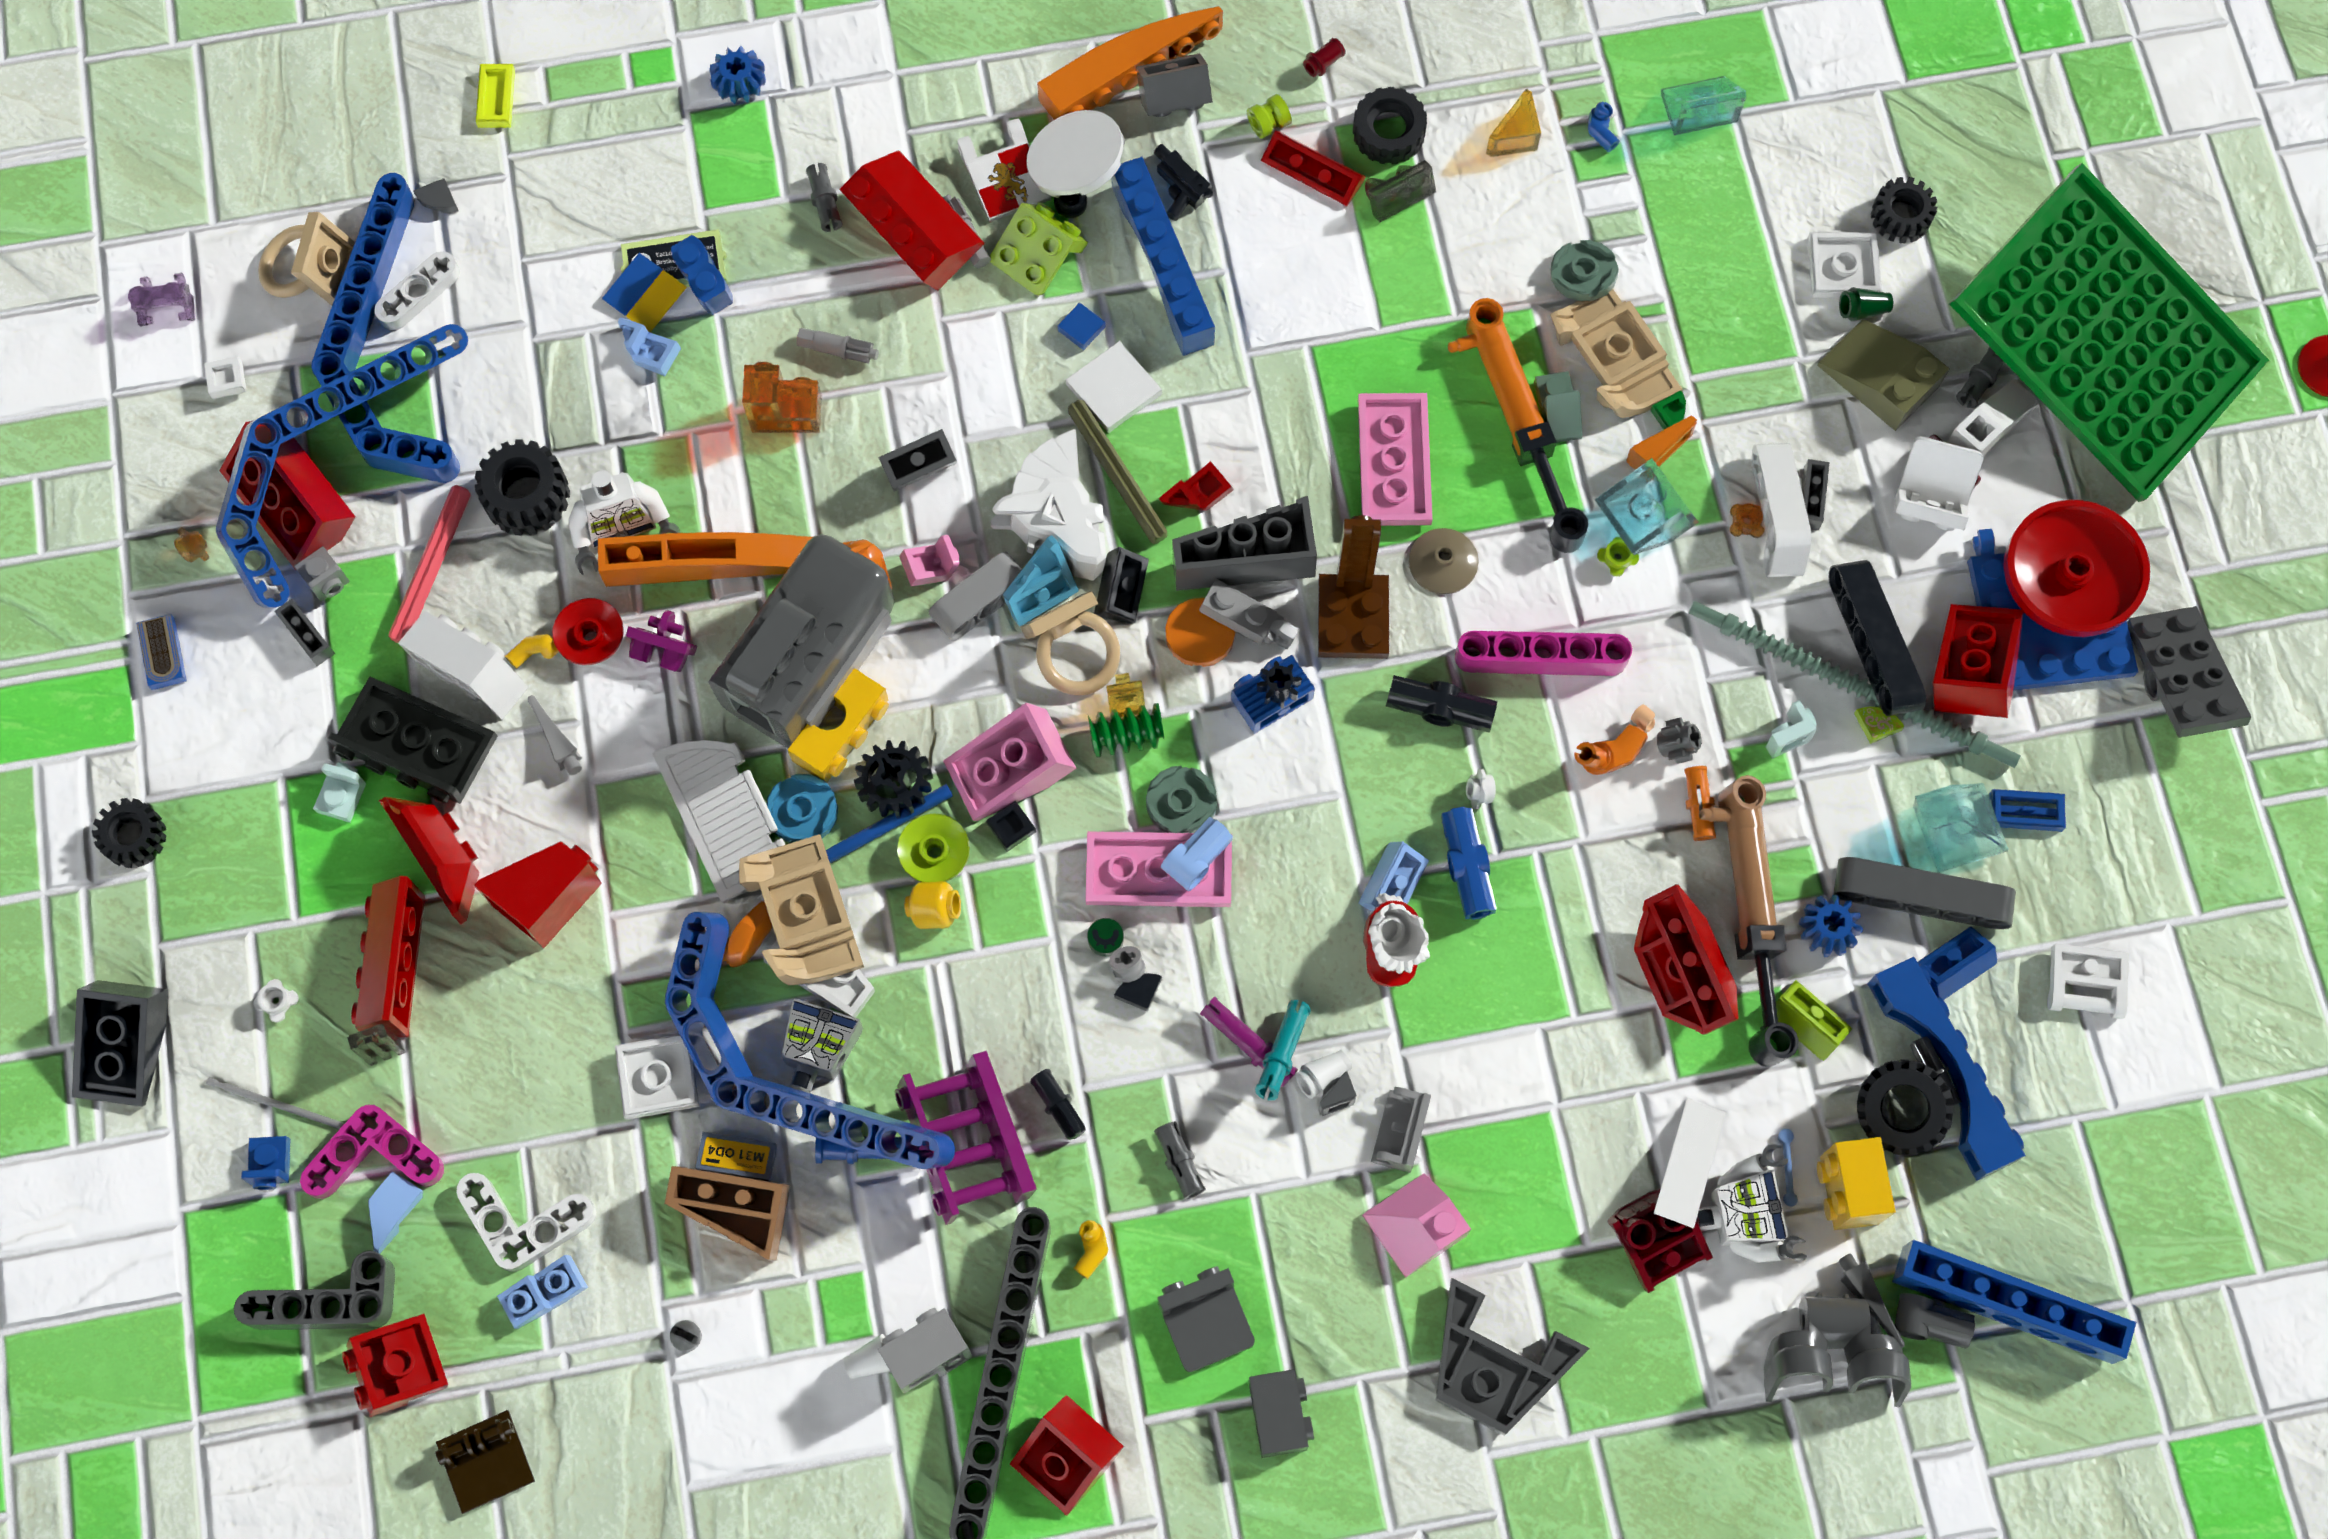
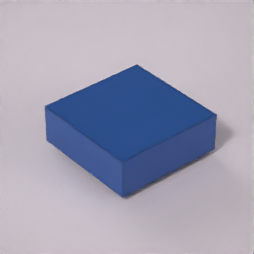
M1079 302L1058 325V332L1084 351L1105 329L1106 323Z

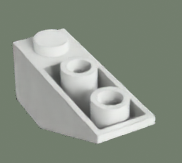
M2013 379L1965 418L1954 429L1947 443L1980 451L1984 456L2039 403V400Z

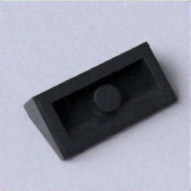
M1121 547L1107 553L1097 597L1099 604L1095 606L1094 614L1103 619L1131 624L1136 622L1149 562L1148 558Z

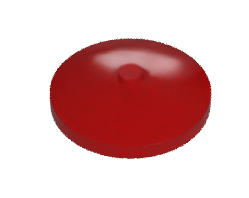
M2061 500L2036 509L2016 528L2008 542L2004 556L2006 583L2017 605L2037 624L2067 636H2096L2119 627L2141 605L2150 582L2151 571L2148 553L2136 530L2116 512L2089 501Z

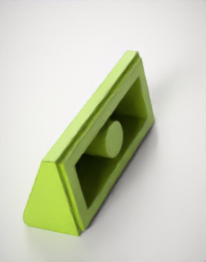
M1797 980L1776 1001L1778 1022L1791 1026L1797 1033L1798 1040L1820 1060H1826L1853 1029Z

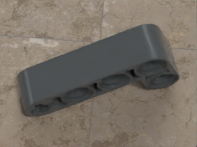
M365 1251L359 1254L353 1261L350 1289L246 1291L235 1301L234 1315L241 1323L259 1330L379 1328L385 1325L392 1315L395 1267L389 1259L375 1251ZM374 1262H380V1273L374 1279L368 1280L366 1276L367 1268ZM376 1299L378 1302L376 1313L369 1318H365L363 1313L364 1306L369 1301ZM300 1300L301 1312L295 1318L289 1319L288 1309L290 1305ZM338 1300L340 1304L339 1312L334 1317L327 1318L325 1311L328 1304ZM259 1304L272 1309V1313L258 1311L255 1312L254 1316L251 1315L252 1309L258 1308Z

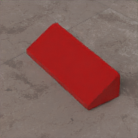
M1276 130L1260 160L1347 207L1366 176Z

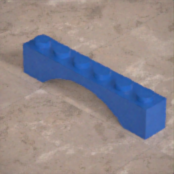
M1143 156L1121 163L1119 169L1111 178L1112 189L1123 215L1134 230L1157 283L1170 327L1182 356L1214 346L1215 325Z
M1912 957L1875 974L1867 984L1884 1015L1903 1024L1921 1038L1928 1037L1944 1066L1950 1069L1948 1073L1962 1100L1959 1103L1961 1131L1958 1149L1976 1181L2026 1156L2022 1150L2024 1149V1143L2021 1136L2015 1129L2010 1128L2004 1118L2005 1109L1997 1096H1992L1985 1084L1987 1079L1982 1067L1977 1062H1973L1967 1052L1968 1044L1960 1030H1955L1948 1018L1950 1013L1945 1001L1941 997H1937L1930 986L1931 978L1927 969L1922 964H1918L1915 957Z

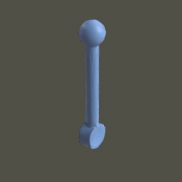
M1783 1129L1778 1134V1140L1783 1144L1784 1159H1788V1163L1784 1166L1786 1194L1783 1196V1201L1787 1206L1792 1207L1798 1202V1197L1793 1189L1790 1143L1794 1139V1134L1790 1129Z

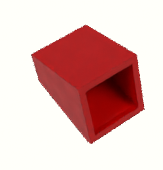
M560 841L479 879L474 886L494 909L544 949L599 888L602 882L596 875L597 866L590 861L592 858L577 845L569 848Z

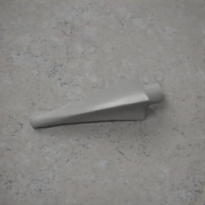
M533 695L529 696L528 702L542 727L554 761L558 763L560 771L566 768L569 775L579 773L582 767L578 760H581L582 756L577 752V748L549 718Z

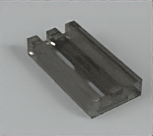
M384 1024L373 1026L347 1037L350 1049L370 1066L377 1064L376 1056L378 1055L383 1060H388L392 1058L390 1054L392 1050L398 1055L406 1053L402 1040ZM378 1034L384 1044H381L375 1035Z

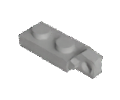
M1215 579L1199 609L1201 613L1259 645L1262 642L1268 644L1274 642L1288 649L1299 630L1284 620V617L1277 613V611L1218 579Z

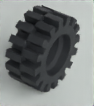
M1897 177L1895 183L1891 179L1886 183L1885 187L1882 186L1872 206L1871 218H1875L1872 223L1874 228L1881 226L1879 234L1882 237L1888 233L1890 234L1889 241L1894 242L1896 237H1900L1899 243L1905 244L1908 237L1910 242H1914L1918 236L1922 238L1926 234L1937 213L1938 207H1935L1937 203L1936 197H1931L1933 190L1930 187L1923 190L1925 185L1923 181L1920 180L1918 185L1913 184L1915 179L1913 177H1908L1906 183H1904L1903 177ZM1895 202L1907 203L1915 209L1916 216L1914 218L1900 217L1892 210V204Z
M121 798V805H118L115 801L109 803L111 810L107 812L102 808L99 813L103 816V819L95 818L93 823L98 828V830H92V837L97 840L94 842L96 848L118 866L122 864L126 868H132L133 863L138 867L144 866L143 859L145 858L150 862L153 861L155 857L151 853L154 850L161 853L163 847L159 842H166L167 837L162 832L166 830V826L161 821L160 815L145 802L142 803L139 799L133 798L132 802L128 798ZM129 821L139 822L142 826L140 837L130 845L119 844L117 840L119 829Z

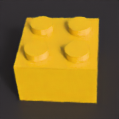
M1881 1137L1836 1142L1820 1156V1161L1817 1162V1175L1821 1184L1825 1183L1828 1198L1824 1199V1211L1827 1220L1832 1221L1834 1230L1879 1225L1896 1213Z

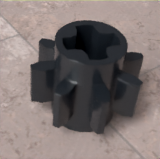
M1275 661L1274 667L1269 671L1264 668L1260 670V676L1264 681L1257 683V692H1265L1266 705L1272 701L1279 703V706L1284 708V703L1289 698L1295 701L1298 699V692L1294 688L1301 686L1302 678L1298 676L1293 677L1294 665L1291 664L1288 667L1279 666L1278 661ZM1274 681H1281V685L1284 688H1278Z

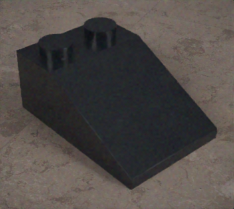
M97 980L77 989L72 1097L141 1107L146 1105L166 1027L168 989Z

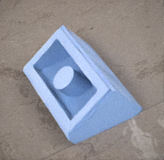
M1403 841L1390 842L1359 900V904L1374 911L1379 906L1376 897L1381 893H1386L1389 896H1401L1403 902L1408 904L1429 860Z

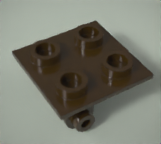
M509 1410L436 1441L438 1450L435 1451L437 1460L441 1466H445L462 1514L535 1482Z

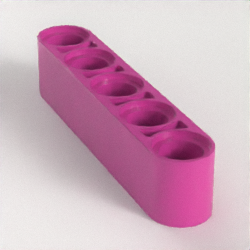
M1468 631L1458 641L1455 662L1461 670L1469 673L1615 676L1625 670L1632 655V645L1628 638L1620 634ZM1474 647L1481 654L1472 657L1467 655L1463 649ZM1510 648L1515 652L1516 656L1505 657L1499 650ZM1546 649L1551 654V657L1541 658L1535 653V650ZM1575 649L1581 650L1587 657L1585 659H1577L1572 656L1570 651ZM1606 651H1617L1622 656V659H1611L1606 654Z

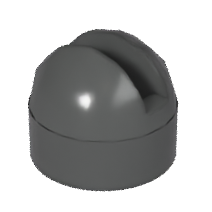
M689 1320L677 1322L670 1331L672 1345L682 1352L695 1350L702 1339L700 1328ZM679 1328L694 1335L691 1342L676 1335Z

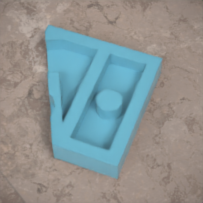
M1052 535L1044 541L1003 593L1013 620L1019 627L1079 592L1061 547Z

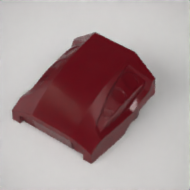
M1661 1189L1650 1191L1624 1205L1607 1220L1622 1244L1640 1284L1647 1293L1654 1291V1287L1657 1284L1702 1260L1708 1261L1713 1258L1697 1222H1695L1694 1228L1654 1214Z

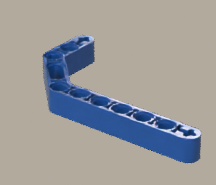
M388 173L383 175L378 180L312 359V371L321 386L355 370L375 316V305L382 297L414 208L415 200L406 180L400 174ZM390 221L388 224L381 226L384 222ZM379 250L376 254L370 255L372 252ZM368 280L365 284L359 285L362 281ZM358 309L354 314L348 315L352 310ZM347 339L343 344L337 345L339 341ZM336 369L334 373L326 375L330 370ZM352 378L349 384L351 392L356 396H362L361 390L354 378ZM326 394L332 406L334 407V401L332 397ZM367 401L362 403L366 411V417L360 423L352 424L348 422L344 413L338 415L365 462L373 468L439 483L453 481L460 472L459 461L446 442L382 428ZM381 444L376 450L369 451L373 445ZM414 451L411 456L402 458L406 452Z
M455 324L440 327L251 421L246 426L216 524V534L250 595L258 605L265 608H276L286 603L290 595L288 583L256 529L280 444L462 353L468 345V336L462 327ZM453 336L455 342L450 346L439 350L434 346V344L445 340L447 337ZM414 347L422 349L425 353L426 361L423 365H418L412 360L411 352ZM384 362L391 364L395 369V377L392 381L385 379L381 375L380 369ZM352 378H358L364 383L365 392L362 396H356L351 392L349 384ZM321 393H326L332 397L334 401L332 411L326 412L320 408L318 398ZM290 409H296L302 414L303 423L299 428L291 426L287 421V412ZM259 424L267 426L271 431V439L267 444L259 442L255 437V429ZM249 458H254L261 464L262 469L253 501L247 506L237 500L236 493L245 462ZM232 519L239 521L243 526V534L239 539H233L227 534L226 527ZM249 551L258 553L261 558V565L256 571L248 569L245 565L244 558ZM269 571L270 576L263 578L268 586L277 587L278 591L274 593L275 600L264 597L263 593L267 591V586L263 580L255 582L253 577L264 575Z
M693 912L684 919L665 995V1005L712 1100L717 1106L919 1169L944 1167L953 1160L955 1146L952 1139L944 1133L754 1077L714 1000L729 935L728 921L719 913ZM697 958L699 959L700 963L698 971H696L695 969V961ZM688 994H690L691 1004L689 1007L686 1003ZM704 1025L720 1053L721 1063L719 1066L703 1037ZM734 1084L736 1085L738 1090L736 1099L734 1098L732 1093V1088ZM766 1093L770 1099V1105L768 1109L766 1108L764 1103V1097ZM798 1103L802 1107L801 1118L796 1113ZM831 1113L835 1117V1126L833 1129L829 1124V1116ZM864 1122L868 1127V1136L866 1139L863 1137L861 1132L862 1125ZM897 1132L902 1139L900 1149L896 1147L894 1142ZM929 1145V1149L934 1151V1153L925 1149L919 1150L920 1146Z

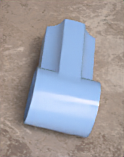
M1209 817L1184 845L1182 843L1178 844L1167 855L1161 864V868L1189 892L1204 878L1209 870V865L1230 844L1233 836L1222 823Z

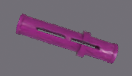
M1213 997L1209 1005H1206L1200 1012V1015L1204 1016L1252 1059L1251 1064L1255 1067L1259 1065L1264 1069V1057L1268 1052H1271L1273 1043L1270 1041L1266 1043L1218 1001V998ZM1292 1066L1290 1074L1284 1077L1281 1087H1284L1298 1071L1296 1067Z

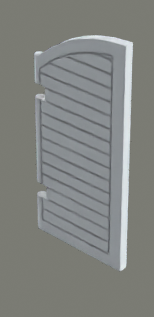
M708 740L677 743L652 753L721 902L725 904L747 892L746 888L739 883L740 858L783 846L785 842L783 839L773 843L769 835L776 832L778 828L751 771L746 770L743 773H739L737 766L745 762L737 742L728 744Z

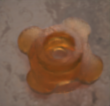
M1746 503L1743 505L1735 504L1731 507L1730 514L1733 516V523L1729 531L1733 536L1739 537L1744 534L1751 535L1753 538H1759L1763 535L1764 527L1762 526L1763 513L1761 506ZM1744 519H1749L1750 523H1745Z
M183 527L177 529L179 537L174 540V545L178 553L191 563L199 557L203 561H207L209 555L204 550L207 548V542L203 536L197 531L188 532Z

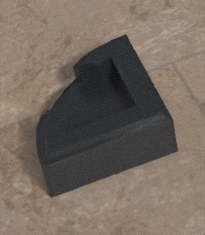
M1144 973L1135 981L1123 982L1116 990L1114 998L1148 1012L1162 981V976Z

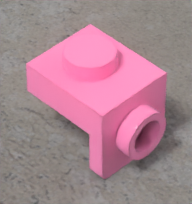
M949 535L940 536L935 545L904 549L899 556L911 586L948 581L959 566V553L956 547L953 546Z

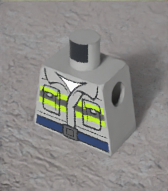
M794 998L782 1049V1058L785 1064L796 1068L790 1086L794 1089L811 1093L817 1075L834 1080L862 1034L863 1027L860 1019Z

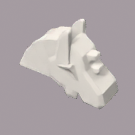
M1073 429L1056 438L1052 437L1040 445L1033 453H1029L1022 464L1020 472L1018 471L1012 494L1002 497L994 505L993 512L996 515L991 520V527L993 529L1013 530L1027 544V552L1033 554L1035 547L1040 548L1044 541L1052 535L1058 541L1072 575L1078 578L1095 580L1103 573L1106 561L1105 534L1099 531V523H1103V507L1101 504L1089 502V494L1078 480L1076 429Z

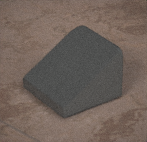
M1347 1071L1320 1102L1318 1108L1320 1115L1325 1116L1354 1105L1357 1095Z

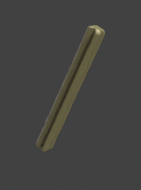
M1083 400L1071 403L1068 406V414L1144 533L1153 544L1163 541L1167 537L1165 526Z

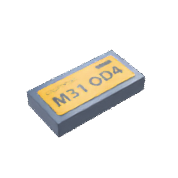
M703 1132L695 1169L770 1182L778 1145L772 1142Z

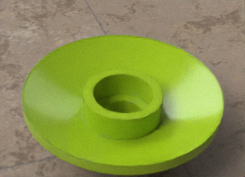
M926 814L912 820L903 829L898 840L897 853L902 868L913 879L919 882H947L956 877L965 867L969 858L970 844L966 831L956 820L943 814ZM931 848H939L941 854L936 858L930 857L928 852Z

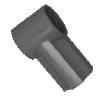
M1901 1293L1894 1325L1900 1336L1915 1340H1927L1928 1338L1966 1349L1969 1347L1974 1335L1976 1323L1974 1320L1975 1315L1935 1305L1932 1299L1924 1296Z

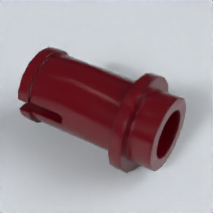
M1331 38L1329 42L1316 52H1309L1303 61V66L1310 76H1323L1326 73V68L1339 58L1345 56L1346 50L1337 38Z

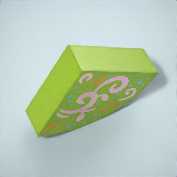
M1862 707L1854 712L1870 744L1898 733L1905 727L1896 715L1886 716L1880 707Z

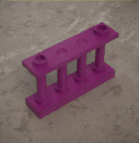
M987 1050L973 1054L962 1074L915 1087L910 1073L902 1076L897 1085L898 1089H895V1097L899 1109L906 1111L910 1124L944 1133L981 1122L982 1124H987L991 1134L989 1142L955 1152L953 1160L948 1165L940 1168L926 1169L934 1194H932L934 1210L938 1216H943L945 1225L953 1223L960 1214L957 1206L1004 1191L1008 1194L1012 1193L1015 1203L1027 1200L1033 1195L1037 1188ZM967 1087L970 1090H975L979 1101L977 1107L927 1122L920 1101ZM929 1145L920 1146L919 1150L925 1149L934 1153V1151L929 1149ZM992 1156L995 1159H1000L1004 1171L1002 1172V1177L952 1192L945 1171Z

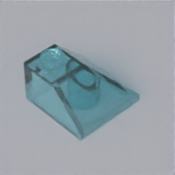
M1984 783L1949 785L1915 796L1913 808L1937 873L2008 852L2009 849Z

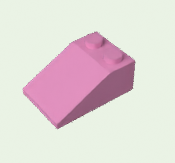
M1029 703L1020 706L943 761L972 820L976 822L1004 809L1014 801L1019 802L1049 788L1076 769L1047 710Z

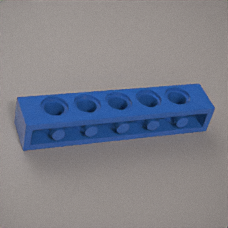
M1914 1239L1902 1247L1892 1280L1893 1283L2110 1364L2127 1359L2137 1323Z

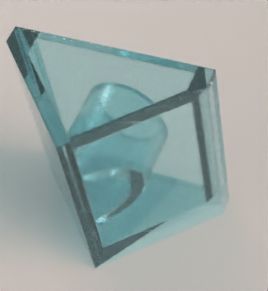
M1725 76L1663 88L1661 89V97L1673 134L1679 135L1738 122L1746 100V90Z

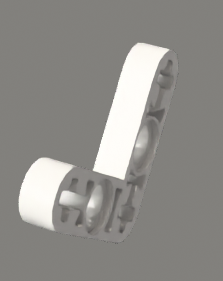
M479 1173L467 1174L460 1179L457 1185L456 1193L458 1199L495 1262L509 1272H517L524 1269L587 1229L596 1218L594 1204L584 1195L573 1194L518 1227L495 1187L484 1175ZM475 1182L478 1186L484 1185L480 1190V1194L488 1205L481 1207L474 1197H467L471 1192L469 1186ZM576 1203L580 1207L586 1206L587 1208L582 1212L584 1216L582 1220L578 1221L573 1217L564 1222L569 1227L565 1232L562 1225L554 1218L558 1213L562 1219L570 1216L573 1213L571 1207ZM493 1212L501 1213L504 1219L502 1227L496 1232L486 1231L484 1227L486 1216ZM543 1223H551L555 1228L554 1237L547 1243H540L535 1238L537 1227ZM525 1234L528 1241L536 1248L533 1252L528 1247L518 1251V1260L516 1262L503 1259L508 1254L506 1248L509 1245L519 1248L526 1244L521 1239Z

